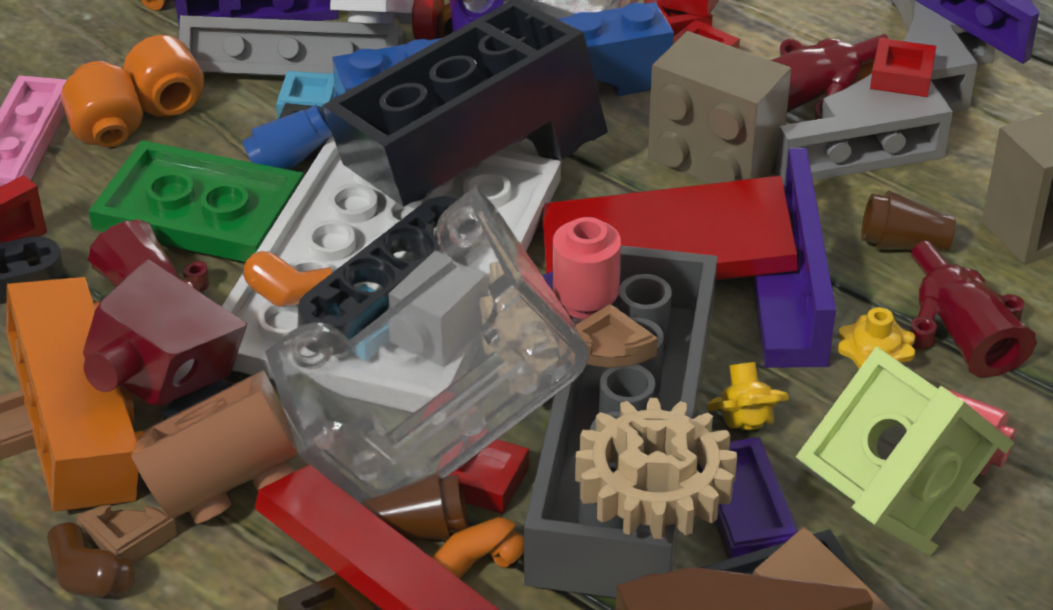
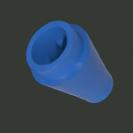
M314 105L307 110L304 109L252 128L253 135L243 140L242 143L251 162L293 170L322 145L326 139L333 135L326 117L320 108Z

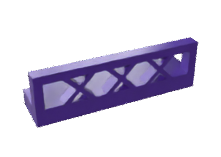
M789 148L786 179L783 186L797 252L798 271L752 276L764 368L829 367L836 306L807 148Z

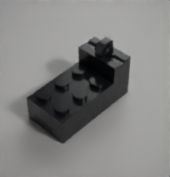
M523 0L508 1L322 105L342 164L402 207L425 199L434 189L461 173L476 169L483 160L509 145L522 142L526 138L533 142L540 157L562 160L576 152L584 143L594 141L608 132L584 32Z

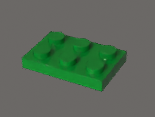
M141 140L89 209L92 230L105 232L111 226L124 221L139 219L150 223L159 243L162 245L246 262L252 254L257 252L304 178L302 172Z

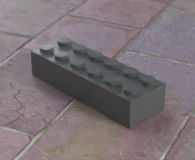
M621 246L619 294L612 305L658 338L657 355L642 363L625 367L592 366L573 360L566 355L563 356L524 526V586L616 598L617 584L633 581L647 574H663L674 570L679 530L676 525L665 526L662 539H654L649 525L640 524L637 530L631 535L623 533V518L619 516L603 523L597 519V502L583 504L580 499L581 482L575 481L576 451H580V434L582 430L595 431L596 415L600 412L608 414L615 419L619 418L621 402L628 401L637 411L647 410L649 398H657L661 404V410L671 411L677 403L682 401L687 403V417L692 419L697 417L713 318L718 256ZM572 317L570 328L584 319ZM610 461L608 466L614 473L616 471V464Z

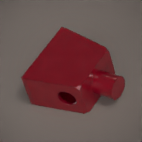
M148 259L106 296L96 308L83 350L85 358L84 373L88 382L101 392H110L122 385L147 403L161 406L229 376L248 323Z

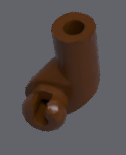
M61 523L52 527L48 532L47 540L57 580L64 591L73 595L102 598L107 594L119 597L125 595L131 589L135 575L131 562L124 557H115L110 551L87 548L82 528L75 523Z

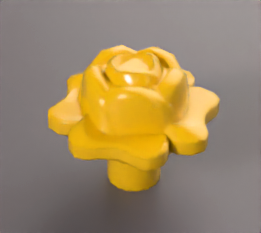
M873 308L867 315H861L854 324L839 328L838 338L841 342L838 345V352L852 359L858 369L861 368L876 346L900 363L914 359L915 349L912 347L915 341L914 333L902 329L896 323L892 312L886 308Z
M756 362L729 365L732 385L724 389L721 397L714 398L706 404L707 411L722 412L724 421L730 429L739 428L744 431L762 428L765 423L773 425L774 406L788 401V393L776 389L771 390L769 385L758 381Z

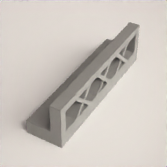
M180 16L179 40L185 43L202 69L203 74L285 77L287 71L333 74L332 57L351 54L360 49L375 50L405 45L406 31L398 24Z

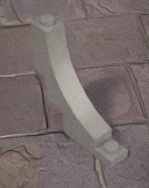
M892 0L902 16L907 31V36L903 41L937 46L928 97L870 89L871 73L854 85L823 98L821 119L781 125L779 127L776 175L782 176L783 185H785L789 148H807L813 181L945 158L953 111L970 109L977 65L993 63L995 47L915 0Z

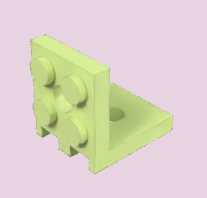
M876 346L799 451L796 458L855 501L851 508L871 523L931 557L938 547L931 538L955 506L962 511H965L981 489L973 481L995 451L999 449L1007 454L1014 442L953 393L942 386L939 389ZM891 426H904L907 430L906 434L887 460L881 459L877 452V442L882 432Z

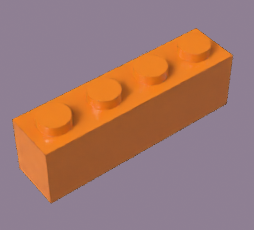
M85 277L7 284L6 336L20 389L23 390L24 404L29 423H31L33 428V438L53 512L136 501L139 471L131 455L139 437L144 432H134L132 427L134 423L132 392L123 386H118L110 392H101L88 382L84 373L85 358L83 350L94 312L100 303L93 302Z

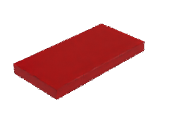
M781 175L545 203L542 208L546 274L553 271V237L555 232L562 225L583 217L596 218L614 227L620 235L621 246L718 256L716 280L798 271L797 252Z

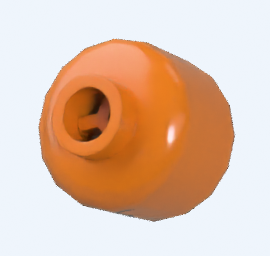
M169 35L147 37L134 45L126 55L123 69L130 74L144 112L154 117H170L186 112L200 99L205 86L203 71L185 43Z
M102 61L83 64L70 75L62 87L61 100L69 127L75 138L85 144L99 145L106 148L118 146L126 141L129 136L133 135L141 125L143 110L130 74L120 66Z

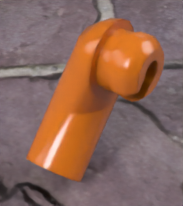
M260 251L252 254L247 259L243 269L246 283L255 292L277 307L298 305L299 300L305 293L332 273L331 267L299 272L276 254L269 251Z
M496 517L454 533L431 558L461 579L476 561L487 553L493 557L495 563L500 567H508L510 564H513L524 553V536L514 529L516 526L515 522L507 518Z

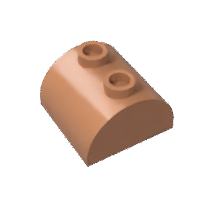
M263 370L144 430V434L139 437L131 458L150 492L166 514L174 519L189 511L194 523L198 524L217 516L232 505V501L227 494L228 491L249 480H252L258 491L295 472L289 460L301 455V450L282 404Z

